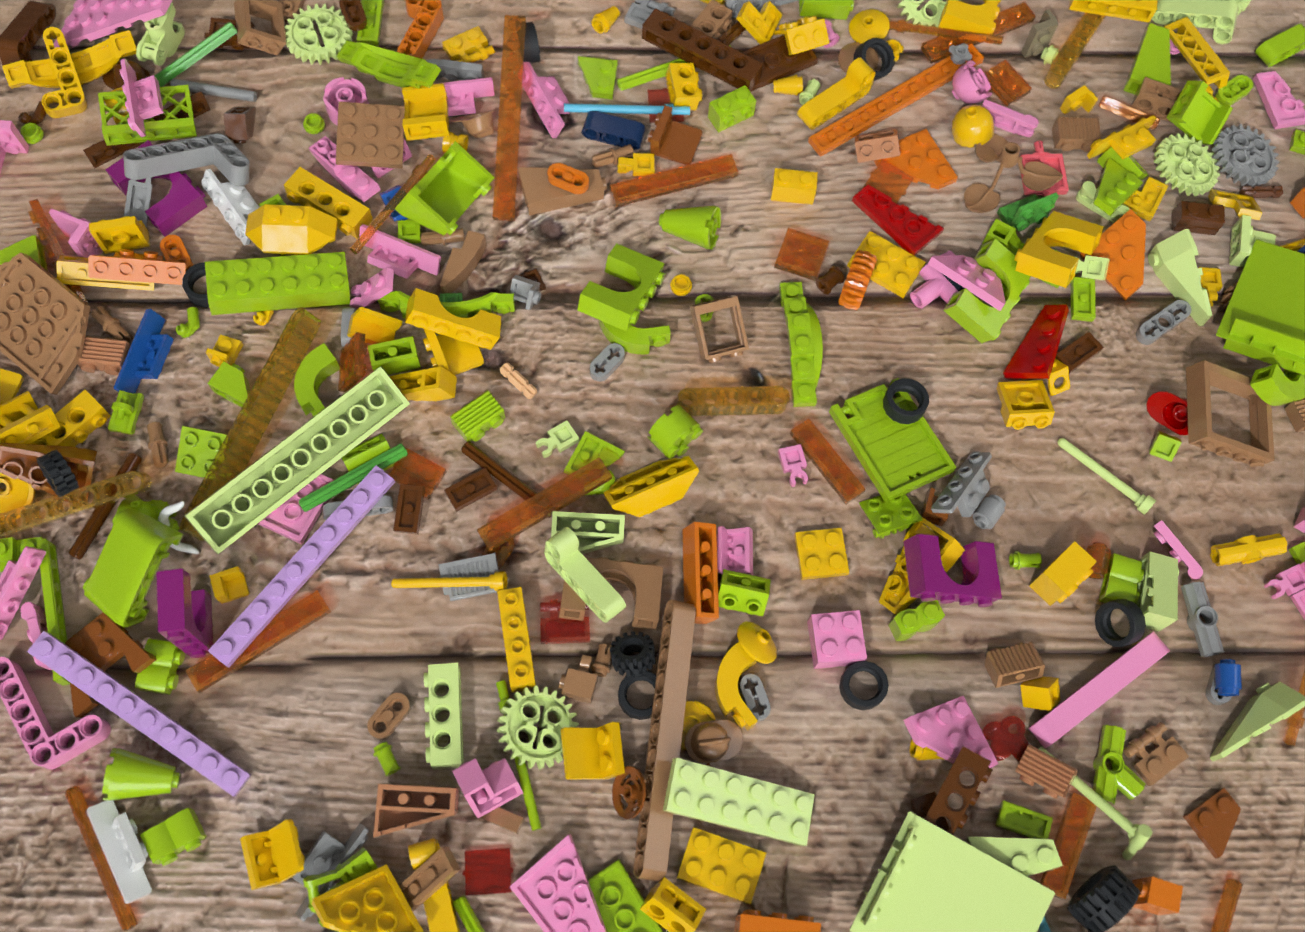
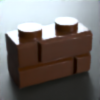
M1181 200L1172 211V231H1182L1189 228L1190 233L1215 236L1225 223L1224 205Z

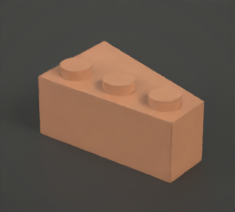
M395 783L378 784L373 838L458 814L460 787Z

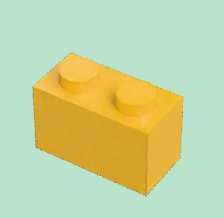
M775 168L770 200L813 205L817 191L818 172Z

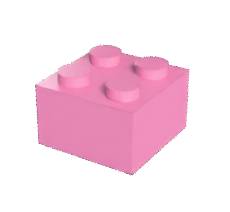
M860 610L811 614L807 624L814 669L850 666L855 662L867 659Z

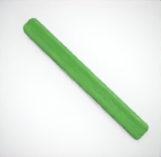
M228 22L154 75L159 82V87L167 84L238 32L236 27L231 22Z
M403 444L391 448L298 501L304 512L315 508L361 482L376 465L380 469H384L408 455L406 448Z

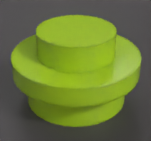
M311 113L305 117L303 126L307 133L318 134L324 130L325 122L318 114Z
M26 123L20 130V134L28 144L38 143L44 135L41 127L34 123Z

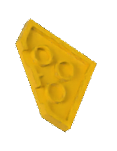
M387 864L312 899V906L323 927L339 932H424Z

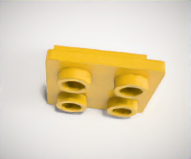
M610 722L598 728L564 727L561 729L564 770L567 780L610 779L625 773L619 722Z

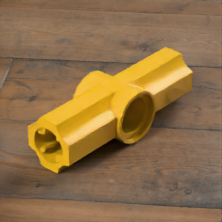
M1280 533L1261 537L1250 535L1239 538L1234 542L1213 545L1210 548V557L1212 563H1215L1216 566L1239 562L1241 564H1250L1266 557L1286 553L1288 544L1286 538Z

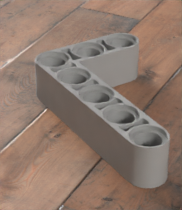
M210 134L127 150L123 154L124 174L132 180H140L214 164L232 184L242 186L249 183L250 161L223 134Z

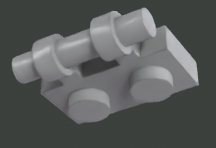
M635 0V3L631 4L625 16V23L642 29V25L653 12V9L656 8L673 16L675 8L670 7L665 2Z

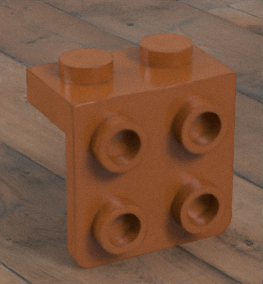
M665 105L662 113L658 112L655 120L656 128L655 130L651 129L648 137V142L651 143L650 154L684 165H690L703 132L701 129L672 121L673 108Z

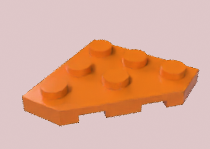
M927 129L900 139V156L873 160L882 173L889 174L891 172L911 182L918 183L920 181L930 184L931 188L937 190L955 183L958 179V176Z
M1130 209L1101 234L1099 245L1091 255L1080 253L1084 260L1086 255L1110 259L1105 281L1125 301L1143 286L1146 223Z

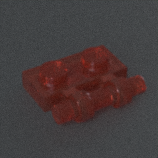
M550 599V602H540V612H550V618H540L541 644L590 643L589 617H584L583 621L558 618L561 601L557 602V599Z

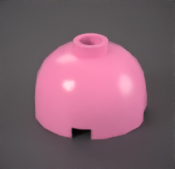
M969 60L956 70L953 75L952 93L957 100L972 105L984 101L992 93H988L991 85L982 69L976 70L973 67L976 63Z

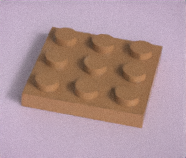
M339 102L336 165L403 169L404 129L402 119L405 117V106Z

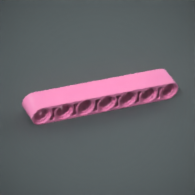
M1152 631L1033 724L1029 730L1045 749L1166 655L1170 649Z

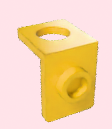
M1056 358L1050 378L1047 379L1049 395L1054 396L1070 388L1068 366ZM1059 377H1063V384L1060 387L1055 388V380Z

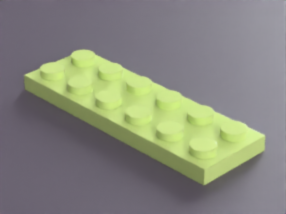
M673 758L663 811L800 846H807L815 794L684 759Z

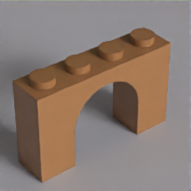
M584 556L606 580L619 581L629 588L634 599L632 627L656 630L659 621L663 567L653 563L643 565L629 560L612 561L605 557L589 558ZM564 580L559 618L583 621L586 603Z

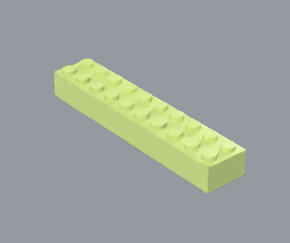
M382 367L375 369L184 515L185 518L216 554L221 553L410 403Z

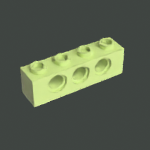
M459 663L428 665V672L424 673V686L429 689V697L424 699L425 712H429V722H425L426 738L430 737V747L426 748V763H430L433 770L459 768L464 763L461 668ZM439 687H449V692L445 696L440 697L436 695ZM443 710L449 711L450 716L446 721L440 722L437 720L439 712ZM441 736H450L449 745L446 747L438 746V740Z

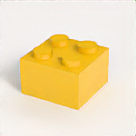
M1074 541L1029 587L1048 605L1051 606L1056 601L1061 604L1094 572L1091 567L1097 561Z

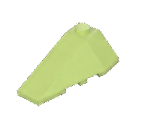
M1188 228L1156 244L1147 256L1148 262L1156 276L1177 300H1184L1191 306L1190 316L1199 326H1203L1211 318L1212 311L1207 289L1201 286V275H1203L1202 268H1197L1195 256L1199 255L1197 246Z
M1267 682L1256 689L1258 694L1249 699L1211 754L1210 759L1212 762L1224 758L1251 741V736L1256 737L1271 728L1270 723L1273 725L1282 719L1285 720L1305 707V696L1282 682L1273 685Z

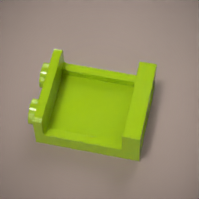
M1188 80L1169 112L1167 119L1187 134L1188 137L1192 138L1194 136L1195 142L1198 143L1201 140L1202 144L1212 145L1233 108L1230 105H1221L1205 90L1208 85L1204 81Z

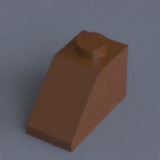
M233 107L223 113L225 135L230 140H233V143H247V140L253 137L256 107Z

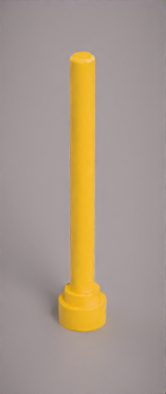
M505 571L494 572L489 577L393 578L391 581L393 588L490 586V589L495 591L507 589L508 584Z

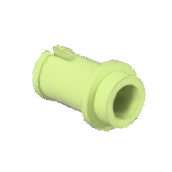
M809 80L805 90L800 93L799 101L802 105L814 98L821 85L817 80Z

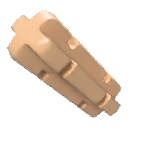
M506 362L501 366L500 373L505 378L508 377V381L520 392L523 391V395L527 399H532L537 394V389L532 384H529V381L517 370H514L510 363Z

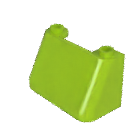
M455 141L427 174L407 193L395 210L400 215L443 236L446 233L451 235L459 226L456 222L480 194L485 196L492 188L490 183L495 177Z
M134 508L119 511L114 516L112 521L114 525L94 570L83 585L85 597L116 624L124 628L145 621L149 612L148 609L144 608L148 603L144 599L162 559L168 558L170 553L167 551L170 545H179L183 536L179 531Z

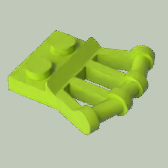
M364 847L342 864L339 863L336 869L303 878L304 887L308 891V908L311 912L316 913L312 906V899L319 896L318 885L340 878L341 881L328 890L330 891L378 868ZM318 918V923L321 927H323L320 919Z

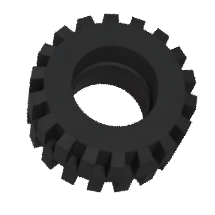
M1111 865L1091 876L1074 893L1067 909L1088 932H1105L1117 924L1132 909L1140 891L1116 865Z

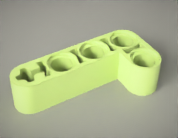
M1157 0V10L1152 20L1157 24L1168 25L1188 17L1195 27L1214 29L1213 40L1220 44H1226L1233 37L1238 5L1233 1Z
M565 527L546 541L545 557L548 563L598 618L607 623L626 608L625 601L578 550L579 540L570 528Z

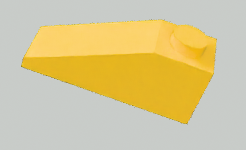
M442 366L389 376L407 400L441 401L455 398L457 377Z

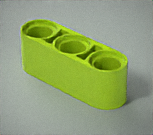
M1300 23L1262 43L1255 53L1267 67H1272L1304 50V25Z

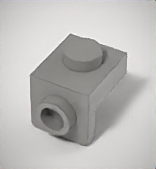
M518 275L512 278L510 294H514L515 300L526 303L525 309L531 310L535 304L538 305L542 293L539 291V282Z

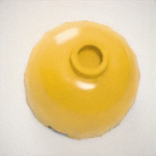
M968 105L961 108L952 120L954 141L961 146L971 148L974 147V144H986L994 134L993 116L989 110L981 105Z

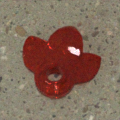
M1007 716L1001 722L991 721L982 730L985 738L991 741L990 748L997 761L1004 760L1012 754L1020 762L1029 745L1024 736L1025 725L1020 718ZM1011 724H1015L1017 726V731L1015 733L1009 732V726Z

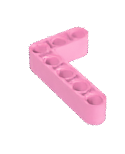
M0 657V697L34 764L46 769L58 768L104 741L110 735L111 726L108 721L96 715L85 716L54 734L21 666L6 657ZM9 666L8 672L2 676L4 668ZM19 687L20 689L18 694L13 697L12 694L14 689ZM30 708L28 716L23 718V712ZM99 723L97 732L91 734L93 725ZM40 729L39 737L33 740L35 731ZM75 736V743L68 748L69 739ZM51 750V757L44 762V755Z

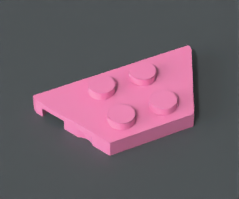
M964 255L932 256L928 262L930 266L997 310L1001 311L1006 304L1001 279L992 270L984 269L978 265L975 259Z

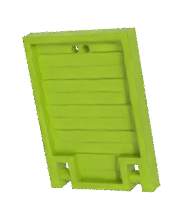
M896 378V379L892 380L891 383H890V385H891L895 380H899V378ZM882 384L845 400L841 408L838 404L831 406L829 413L884 502L887 503L953 473L956 466L924 416L915 423L900 424L893 421L886 414L883 408V398L888 388ZM897 392L894 394L896 398H893V400L901 409L906 411L918 409L909 393Z

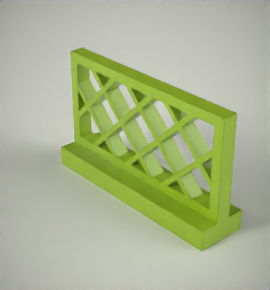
M189 86L159 87L160 94L163 97L162 105L164 106L169 101L176 105V107L170 113L163 109V114L167 116L164 120L156 121L152 119L153 117L143 120L146 133L144 137H141L136 130L133 131L130 128L127 120L130 118L129 113L125 117L117 113L123 105L125 106L127 101L123 91L98 93L102 134L106 145L197 137ZM185 92V98L181 102L172 98L176 93ZM115 99L118 103L111 109L105 105L104 100ZM182 109L188 113L189 118L179 119L175 115ZM112 116L121 120L117 125L107 124V121Z

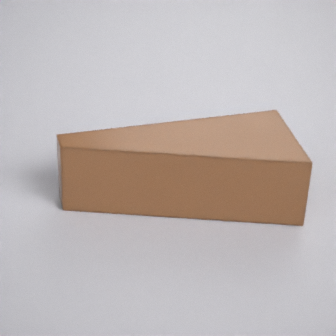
M499 807L480 817L517 835L524 822L523 817Z

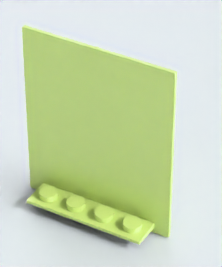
M909 811L881 868L878 869L879 872L869 892H865L867 896L850 927V931L1037 932L1055 892Z

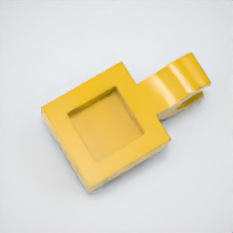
M633 153L632 158L619 157L617 173L624 174L633 171V176L654 177V154Z
M1198 267L1202 268L1201 286L1207 289L1210 306L1212 307L1213 301L1218 300L1217 292L1223 287L1221 271L1217 268Z

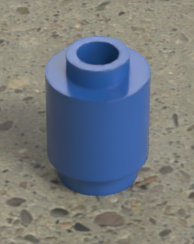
M1222 659L1220 664L1214 665L1215 689H1218V695L1239 696V690H1242L1241 665L1236 664V660Z

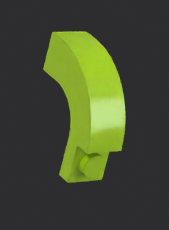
M598 320L605 337L611 343L620 344L624 351L632 354H649L650 346L661 347L670 343L671 332L669 325L652 328H637L631 325L627 331H624Z
M325 343L306 355L297 369L294 380L295 395L305 415L311 413L313 417L325 408L318 398L321 384L326 378L340 370L336 358Z
M1277 364L1255 370L1250 385L1256 394L1267 404L1280 406L1305 398L1304 375L1287 369H1283L1282 372Z

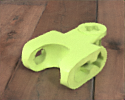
M172 2L165 15L144 22L147 31L137 46L136 55L138 60L145 62L148 59L152 60L155 65L162 66L166 58L173 56L185 35V30L181 23L173 21L176 10Z

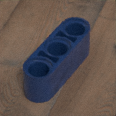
M590 111L587 114L582 135L587 139L618 147L630 144L633 150H638L641 147L646 127L637 121Z

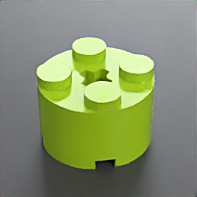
M680 405L672 407L673 413L669 416L664 413L649 430L651 436H647L670 459L676 454L679 457L684 455L689 449L687 445L692 439L696 440L703 432L700 424Z

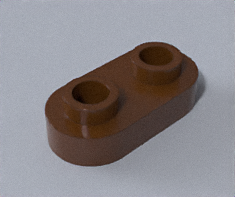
M339 0L347 27L352 31L363 30L367 25V18L360 0Z

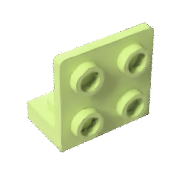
M1242 215L1231 228L1229 265L1244 268L1255 240L1275 245L1276 235L1253 230L1251 216Z

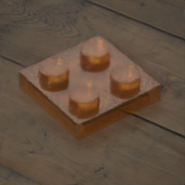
M788 228L774 268L816 281L829 241Z
M356 332L341 349L338 391L340 392L348 391L366 373L364 356L367 353L368 345L365 343V334Z

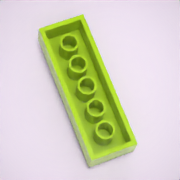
M345 252L205 262L207 296L211 315L350 304Z

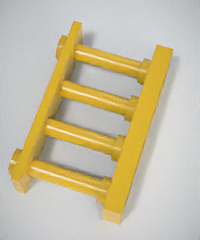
M29 391L0 405V443L30 444L61 427L51 407L45 405L38 409Z

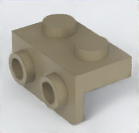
M1049 9L1044 11L1040 22L1031 28L1021 51L1025 58L1042 53L1045 47H1048L1057 29V19Z

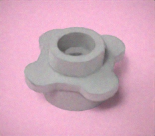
M962 43L958 46L952 45L949 47L950 58L953 63L960 65L972 59V54L969 53V46Z

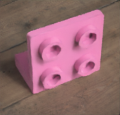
M0 120L1 174L6 152L18 154L28 153L29 150L28 143L12 121Z
M51 209L49 211V214L63 234L70 237L68 243L78 257L102 254L103 250L89 232L90 221L84 218L77 219L63 210L59 212Z

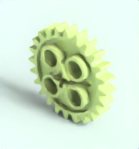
M900 0L902 2L897 5V8H903L900 16L907 15L908 17L905 19V22L913 21L911 24L912 28L918 24L919 31L924 26L927 32L931 30L932 26L935 31L939 29L941 13L946 2L942 0H929L918 11L917 7L924 0ZM925 9H931L933 16H928Z
M315 4L314 9H311L307 5L306 11L300 8L299 15L293 13L294 19H288L289 25H285L286 45L290 53H294L296 59L301 57L302 62L309 59L310 64H313L315 60H318L319 65H321L322 60L330 63L331 57L338 60L336 56L347 40L352 41V30L347 27L341 10L335 11L334 6L327 9L326 4L322 8ZM313 21L317 23L325 47H321Z
M1177 133L1175 136L1171 134L1156 147L1157 151L1154 153V156L1157 158L1154 160V163L1159 165L1155 169L1162 172L1159 177L1166 178L1165 184L1171 183V189L1177 187L1180 194L1185 191L1187 196L1191 193L1195 197L1198 194L1204 195L1218 182L1217 178L1220 174L1217 171L1220 167L1214 165L1218 160L1212 159L1214 153H1208L1209 147L1201 146V140L1197 143L1194 136L1188 139L1187 134L1181 137Z
M534 686L532 693H530L526 687L523 689V696L516 692L514 694L515 701L509 698L506 701L508 707H503L500 710L505 716L497 719L499 723L503 724V726L497 729V732L504 733V736L498 741L507 743L503 751L511 750L513 752L510 757L511 760L518 756L520 758V766L525 761H528V769H531L537 763L538 769L541 770L544 768L545 762L550 768L554 765V760L558 763L563 761L561 729L564 727H577L579 723L572 722V718L577 713H569L568 710L572 704H563L565 696H562L560 699L556 698L557 690L548 694V687L545 686L539 692L538 686ZM540 706H543L544 709L540 718ZM524 707H528L533 711V718H528L524 715ZM548 712L556 715L557 723H552L548 720ZM539 721V728H542V730L537 734V727L533 725ZM519 732H525L528 735V743H523L519 740ZM536 734H537V738H536V739H537V740H536V747H537V748H536V749H533V747H532V746H533V742H534L535 737H536ZM543 737H549L552 740V748L544 745Z

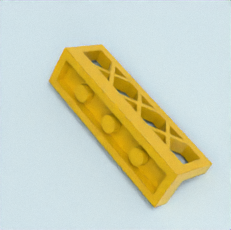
M1188 17L1164 26V28L1170 30L1171 41L1202 81L1207 85L1214 83L1218 89L1227 85L1230 71Z
M60 255L57 259V279L63 284L152 291L155 289V283L89 278L88 257Z

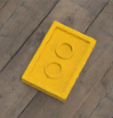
M871 231L868 232L855 253L858 250L868 251L876 255L877 261L870 280L903 299L926 264L925 261ZM855 253L853 254V256L847 264V267L849 268L851 267Z
M693 827L677 879L751 904L766 853Z

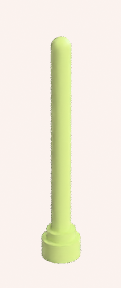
M1060 438L1057 443L1061 448L1135 502L1134 505L1138 507L1137 510L1145 515L1156 502L1150 495H1140L1066 439Z

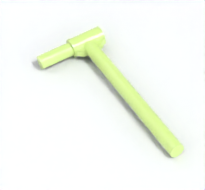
M1042 746L1039 748V750L1054 757ZM1075 776L1071 785L1128 833L1129 844L1123 851L1122 856L1126 860H1131L1136 852L1142 849L1152 835V829L1145 824L1134 825L1079 777Z

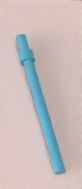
M564 103V112L588 113L590 111H597L601 113L658 114V112L662 113L664 106ZM664 104V106L673 108L672 117L673 115H690V106Z

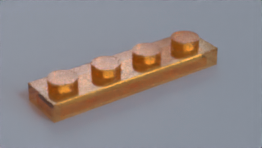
M807 419L790 431L793 439L798 445L801 444L804 453L846 505L865 492L864 486L810 419Z
M1075 792L1070 794L1054 841L1063 866L1044 872L1040 881L1041 885L1054 891V896L1061 900H1065L1097 807L1088 798Z

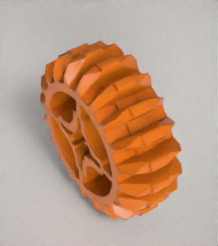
M861 250L855 253L838 300L839 305L850 310L860 308L877 261L876 255Z

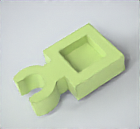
M1086 255L1084 262L1079 258L1075 274L1082 271L1081 277L1105 281L1110 259Z
M566 420L547 431L549 438L539 439L536 442V447L540 448L543 445L548 447L547 450L542 452V456L546 458L552 454L553 449L557 448L559 453L580 441L578 435Z

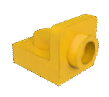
M1083 85L1065 98L1060 110L1067 114L1071 110L1076 111L1082 106L1089 113L1097 103L1098 98Z
M220 334L213 350L207 348L205 353L209 357L210 362L217 367H220L223 362L232 366L243 347V343L240 340Z

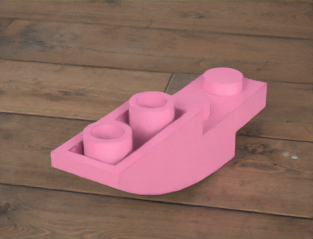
M326 136L309 147L310 152L326 171L353 197L357 196L361 201L365 202L381 190L378 183L359 167L336 165V144Z

